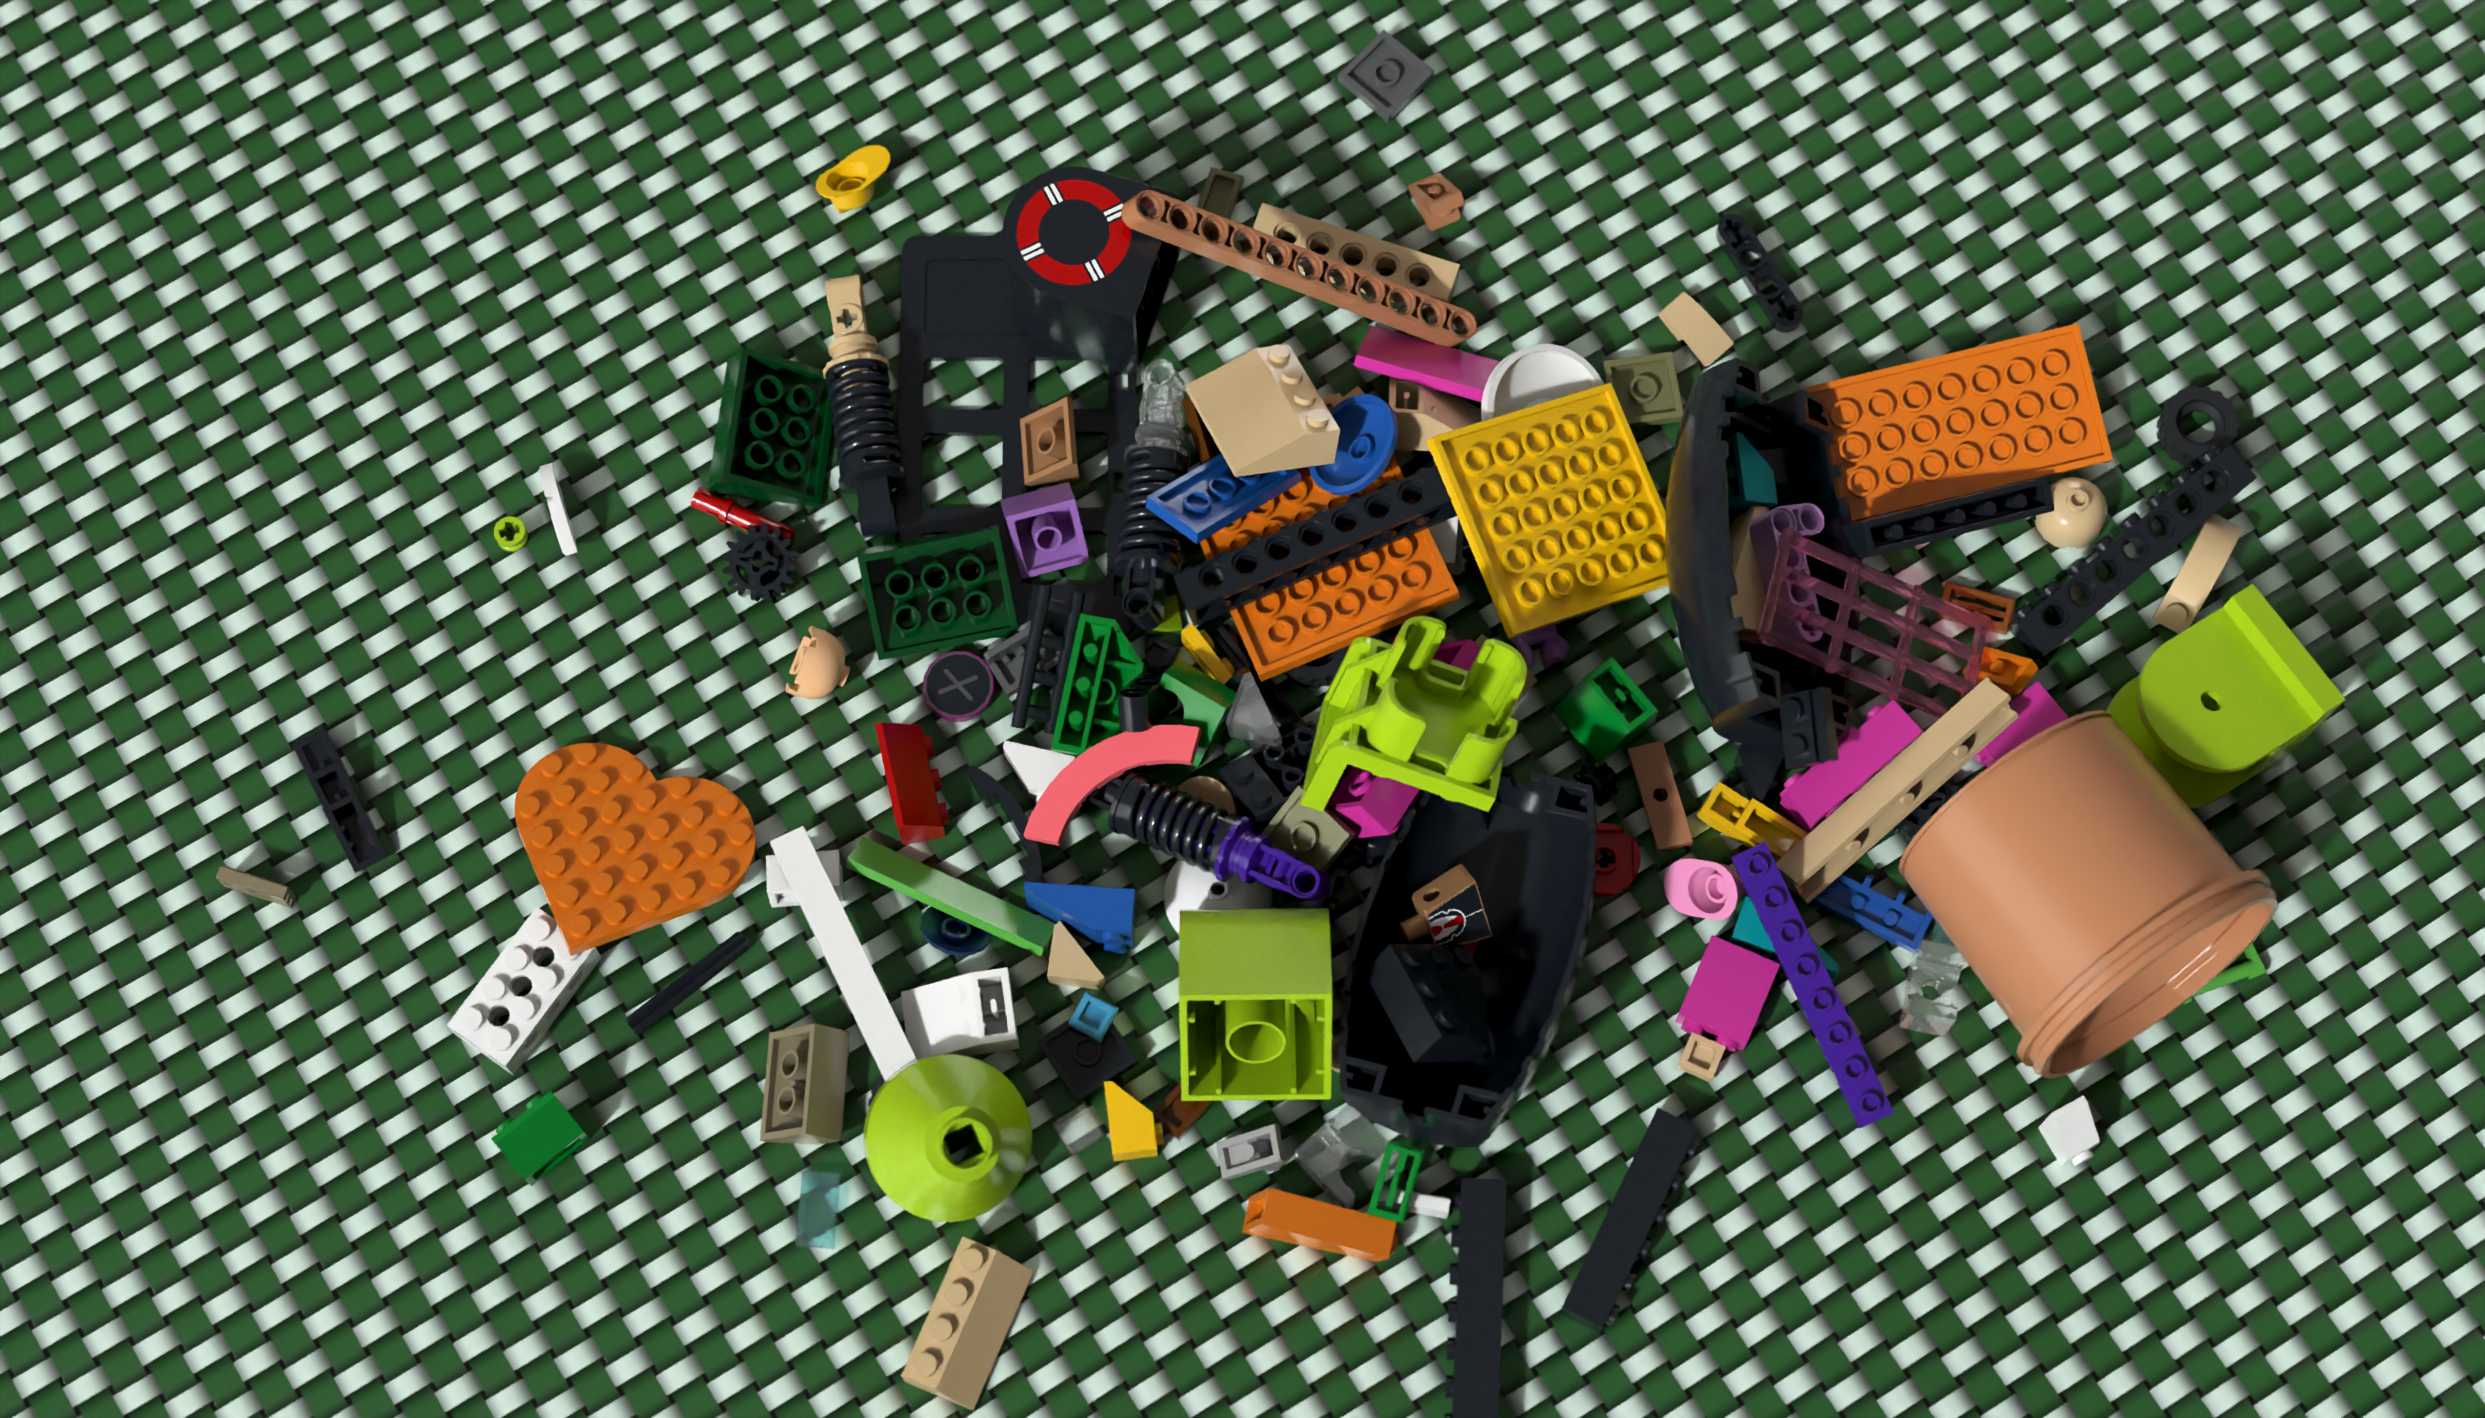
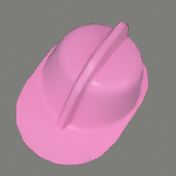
M1693 858L1680 859L1671 864L1665 873L1663 882L1665 895L1669 903L1678 912L1711 920H1724L1731 916L1742 895L1746 893L1738 873L1732 867L1726 864Z

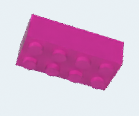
M1894 699L1885 707L1881 703L1877 704L1864 717L1866 721L1860 728L1856 729L1855 726H1851L1849 733L1838 738V761H1828L1823 764L1813 765L1804 775L1801 771H1798L1785 782V789L1779 795L1782 799L1777 808V811L1785 819L1810 833L1923 733V730Z

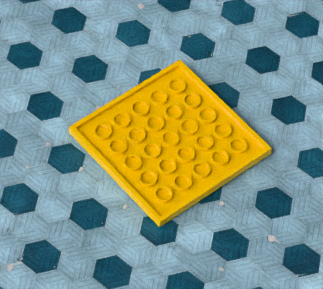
M1611 382L1432 436L1426 441L1448 495L1452 499L1451 502L1508 639L1669 586L1665 558L1666 511Z

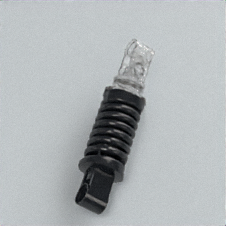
M1163 359L1153 361L1145 369L1143 397L1140 403V425L1135 429V440L1137 443L1129 445L1125 449L1124 460L1127 466L1124 471V492L1121 499L1123 504L1120 510L1119 542L1117 544L1118 556L1113 562L1114 572L1120 577L1125 578L1122 600L1123 611L1142 630H1152L1161 624L1164 618L1167 582L1174 581L1173 575L1181 572L1180 559L1177 554L1181 550L1179 541L1182 538V533L1146 508L1147 496L1187 474L1191 459L1190 453L1181 448L1184 442V432L1181 426L1184 418L1182 400H1184L1185 382L1172 364ZM1169 378L1164 384H1161L1162 381ZM1148 604L1147 608L1143 612L1138 613L1144 605Z

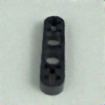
M1738 214L1725 215L1720 219L1717 226L1716 238L1770 324L1782 333L1794 331L1798 328L1803 316L1801 304L1748 222ZM1727 226H1730L1732 229L1739 228L1737 237L1741 245L1737 249L1738 241L1732 233L1725 234ZM1753 252L1757 254L1760 262L1756 266L1751 267L1745 265L1740 257L1743 253ZM1763 280H1771L1776 283L1778 290L1774 294L1769 295L1763 293L1758 285ZM1781 297H1784L1781 301V307L1783 308V310L1786 313H1789L1791 311L1793 312L1791 321H1789L1786 317L1782 319L1779 318L1781 313V307L1779 306L1777 301L1780 300Z

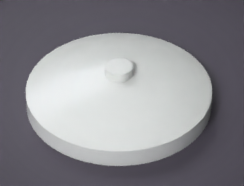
M1554 344L1531 345L1511 353L1492 371L1482 396L1481 418L1482 421L1601 386L1604 383L1593 366L1576 352Z

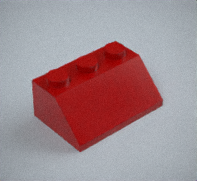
M876 723L875 729L893 812L903 846L945 837L943 825L950 824L946 803L939 804L936 791L943 789L938 768L931 770L928 757L935 756L931 735L924 736L921 725Z

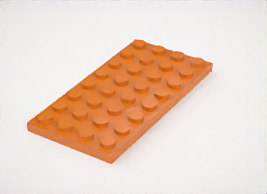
M2079 323L1801 388V390L1804 389L1825 400L1837 442L1829 445L1833 465L1842 464L1844 476L1837 478L1840 498L1848 497L1852 522L2038 477H2048L2108 463L2113 460Z

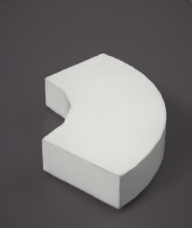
M550 463L540 466L539 474L545 497H548L546 498L562 552L565 556L577 553L575 536L553 465Z

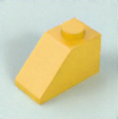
M1112 1081L1104 1082L1114 1162L1158 1156L1157 1145L1164 1144L1162 1123H1154L1153 1112Z

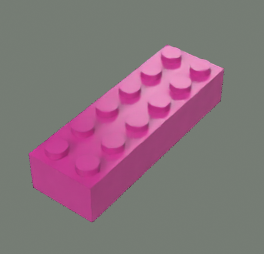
M1472 639L1441 644L1433 659L1469 671L1481 648ZM1351 765L1350 771L1345 774L1326 805L1356 833L1352 839L1394 833L1402 824L1403 819L1401 817L1407 808L1419 798L1421 790L1390 778L1378 777L1370 771Z

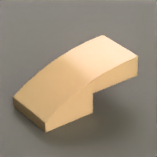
M1685 292L1679 294L1657 314L1678 341H1685L1704 367L1711 365L1734 344L1720 325Z

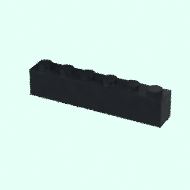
M2044 476L1841 526L1849 560H1854L2054 511V504L2048 477Z
M1657 1108L1560 1310L1561 1314L1599 1333L1604 1324L1612 1327L1621 1306L1615 1304V1301L1620 1291L1628 1293L1637 1275L1636 1272L1631 1270L1636 1257L1644 1260L1653 1239L1647 1237V1234L1652 1224L1660 1226L1669 1206L1663 1204V1200L1668 1190L1676 1193L1685 1174L1678 1170L1683 1158L1691 1161L1700 1140L1694 1138L1698 1129L1697 1126Z

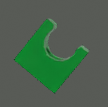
M1179 660L1164 672L1159 683L1164 689L1172 691L1180 698L1184 708V717L1178 718L1168 713L1154 726L1185 725L1200 727L1202 733L1193 765L1198 768L1214 754L1242 695L1184 661Z

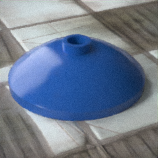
M1360 394L1347 398L1330 411L1340 428L1335 462L1333 464L1311 466L1309 469L1315 483L1331 494L1349 495L1364 489L1383 473L1394 454L1398 437L1396 415L1388 403L1370 394Z

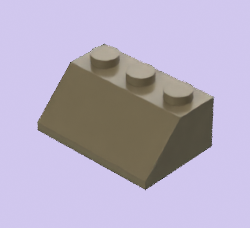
M819 1024L769 1032L760 1141L812 1145L841 1141L844 1125V1098L847 1089L846 1073L850 1052V1032Z

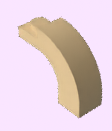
M2213 514L2205 521L2179 572L2152 618L2153 621L2178 634L2190 627L2233 551L2243 530L2242 527L2217 514Z

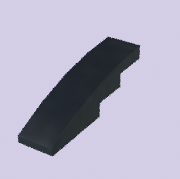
M326 728L293 743L292 746L308 775L307 778L323 807L322 810L354 872L357 873L389 857Z

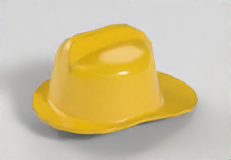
M869 145L860 148L820 175L816 181L815 188L819 195L830 198L835 209L840 214L862 207L873 198L875 180L887 170L891 155L885 147L880 145Z

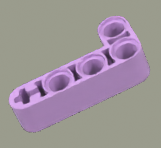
M1811 503L1779 506L1753 518L1749 526L1775 635L1781 647L1788 651H1793L1818 641L1824 631L1802 540L1820 533L1825 524L1822 511L1818 506Z

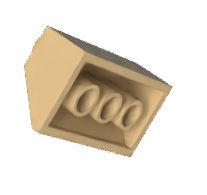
M962 1236L902 1372L903 1380L906 1383L974 1411L1034 1271L997 1250Z

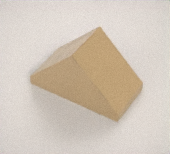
M1062 922L1056 923L1053 930L1047 972L1049 984L1096 990L1104 988L1106 986L1105 977Z

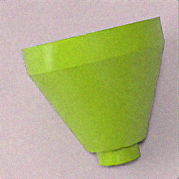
M956 1054L932 1055L903 1066L880 1087L871 1102L865 1120L864 1152L870 1172L876 1183L888 1198L898 1206L918 1217L932 1221H964L994 1209L1017 1187L1027 1168L1031 1154V1121L1020 1093L999 1070L985 1062ZM970 1124L973 1133L971 1148L962 1159L954 1162L944 1141V1136Z

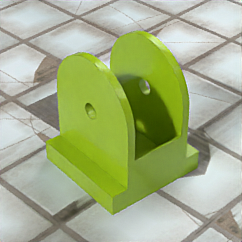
M2251 584L2232 596L2222 608L2161 645L2148 658L2140 675L2129 681L2118 691L2111 700L2107 712L2112 715L2113 719L2116 720L2189 808H2197L2218 800L2259 772H2266L2283 761L2346 699L2255 585Z

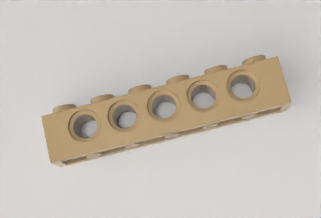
M1265 203L1261 204L1253 229L1279 239L1285 237L1295 240L1293 244L1311 251L1315 248H1324L1328 251L1324 256L1345 263L1344 261L1349 258H1356L1361 263L1353 266L1355 268L1449 304L1459 279L1460 264ZM1267 253L1268 260L1272 262V256ZM1298 264L1300 273H1303L1304 269ZM1382 268H1388L1394 273L1390 276H1382L1377 271ZM1329 276L1330 283H1335L1333 278ZM1420 278L1425 280L1427 284L1419 287L1413 285L1411 281Z

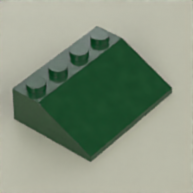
M746 347L740 348L727 359L708 490L743 499L817 507L821 505L833 426L832 412L830 411L831 401L828 398L829 387L823 376V369Z
M998 523L858 550L857 558L879 660L1019 633Z

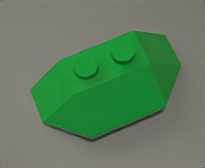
M1080 613L1051 751L1079 756L1092 746L1125 732L1119 728L1118 692L1143 672L1144 663L1114 619Z

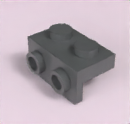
M1031 620L1020 626L1018 629L1019 633L1009 639L1002 637L991 643L987 648L988 651L984 653L986 664L1008 698L1018 691ZM1046 620L1043 634L1054 635ZM1040 648L1037 669L1055 671L1060 651Z

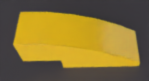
M1720 781L1711 789L1695 815L1702 822L1749 848L1766 842L1773 859L1776 861L1780 860L1809 834L1756 799L1752 798L1749 801Z

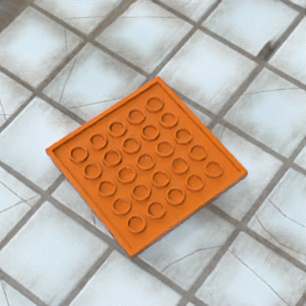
M1394 455L1386 469L1373 483L1349 495H1334L1325 491L1315 483L1309 467L1297 468L1296 470L1301 475L1300 483L1199 542L1207 561L1212 560L1221 552L1233 551L1245 546L1254 538L1266 537L1276 533L1285 525L1297 524L1307 520L1321 510H1330L1345 504L1347 500L1354 496H1364L1376 491L1387 482H1397L1404 479ZM1411 499L1406 503L1413 504L1416 503L1415 499ZM1380 512L1374 515L1373 517H1383L1387 513ZM1347 526L1341 529V531H1350L1354 527ZM1427 528L1232 610L1230 613L1258 677L1262 682L1349 646L1356 638L1373 636L1402 624L1412 617L1421 616L1460 600V595ZM1313 540L1308 545H1317L1321 540ZM1280 554L1275 559H1283L1288 554ZM1247 568L1242 573H1250L1255 568Z

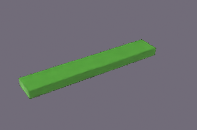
M866 837L861 838L847 858L846 868L1041 957L1052 941L1055 923Z

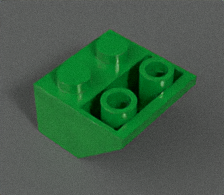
M1611 656L1586 675L1554 708L1553 712L1593 760L1600 765L1653 725L1658 710Z
M551 1091L546 1095L542 1093L531 1099L525 1107L527 1110L516 1119L511 1117L501 1123L496 1129L497 1134L491 1138L531 1186L590 1140Z

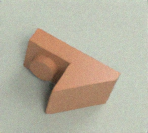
M1440 173L1408 185L1409 191L1427 227L1431 231L1460 219L1458 207L1465 204L1462 192Z

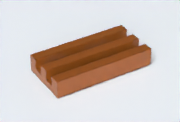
M1946 581L1937 617L2007 635L2016 599ZM1952 593L2005 607L2006 610L2003 612L1976 603L1950 598V595ZM1949 606V607H1953V608H1956V609H1960V610L1972 612V613H1975V614L1987 616V617H1990V618L2002 620L2003 622L2001 623V622H1998V621H1994V620L1982 618V617H1979V616L1967 614V613H1964V612L1952 610V609H1949V608H1947V607Z

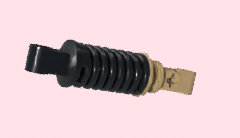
M860 275L825 280L834 340L828 345L829 355L833 360L826 364V367L823 369V376L829 387L828 398L831 401L830 411L832 412V424L834 425L833 433L836 438L835 447L838 450L837 460L840 463L839 487L844 492L857 494L859 504L858 517L863 538L899 532V526L891 489L904 483L906 473L899 464L901 453L897 450L899 440L896 438L897 427L894 425L896 418L892 412L894 405L890 400L892 392L889 388V361L887 358L876 354L878 349L877 340L875 337L868 335L864 309L865 297ZM852 322V327L847 328V323Z

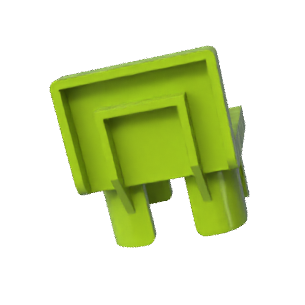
M1415 616L1405 621L1393 645L1370 637L1354 639L1324 697L1299 804L1323 812L1347 764L1370 771L1378 777L1390 778L1440 795L1446 800L1460 802L1488 812L1496 799L1505 750L1517 728L1518 720L1511 718L1513 705L1520 695L1526 680L1527 666L1524 658L1511 645L1496 639H1488L1481 647L1469 671L1434 660L1433 657L1445 636L1447 626L1443 621L1428 616Z

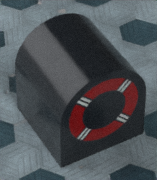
M1064 167L1050 170L1035 177L1023 186L1014 196L1006 211L1003 221L1002 239L1013 307L1019 321L1027 332L1050 348L1138 374L1179 259L1181 248L1129 228L1123 222L1121 209L1125 202L1144 190H1154L1177 200L1178 193L1087 167ZM1139 204L1140 211L1143 215L1147 216L1146 209L1143 205ZM1171 216L1172 223L1175 227L1179 228L1178 221Z

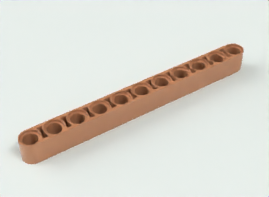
M1154 190L1140 192L1125 202L1121 209L1123 222L1135 231L1432 343L1453 347L1473 337L1477 330L1475 317L1463 308ZM1139 204L1144 206L1147 216L1142 214ZM1171 216L1176 218L1179 224V228L1174 226L1171 220ZM1203 228L1210 233L1211 241L1204 235ZM1235 240L1240 243L1242 252L1237 249ZM1267 253L1272 256L1274 264L1268 260ZM1298 264L1304 269L1305 276L1300 273ZM1329 276L1335 281L1336 288L1330 283ZM1360 288L1366 293V299L1362 296ZM1391 300L1396 304L1397 311L1392 307ZM1422 312L1426 315L1427 322L1423 319ZM1452 323L1456 326L1457 333L1453 330Z

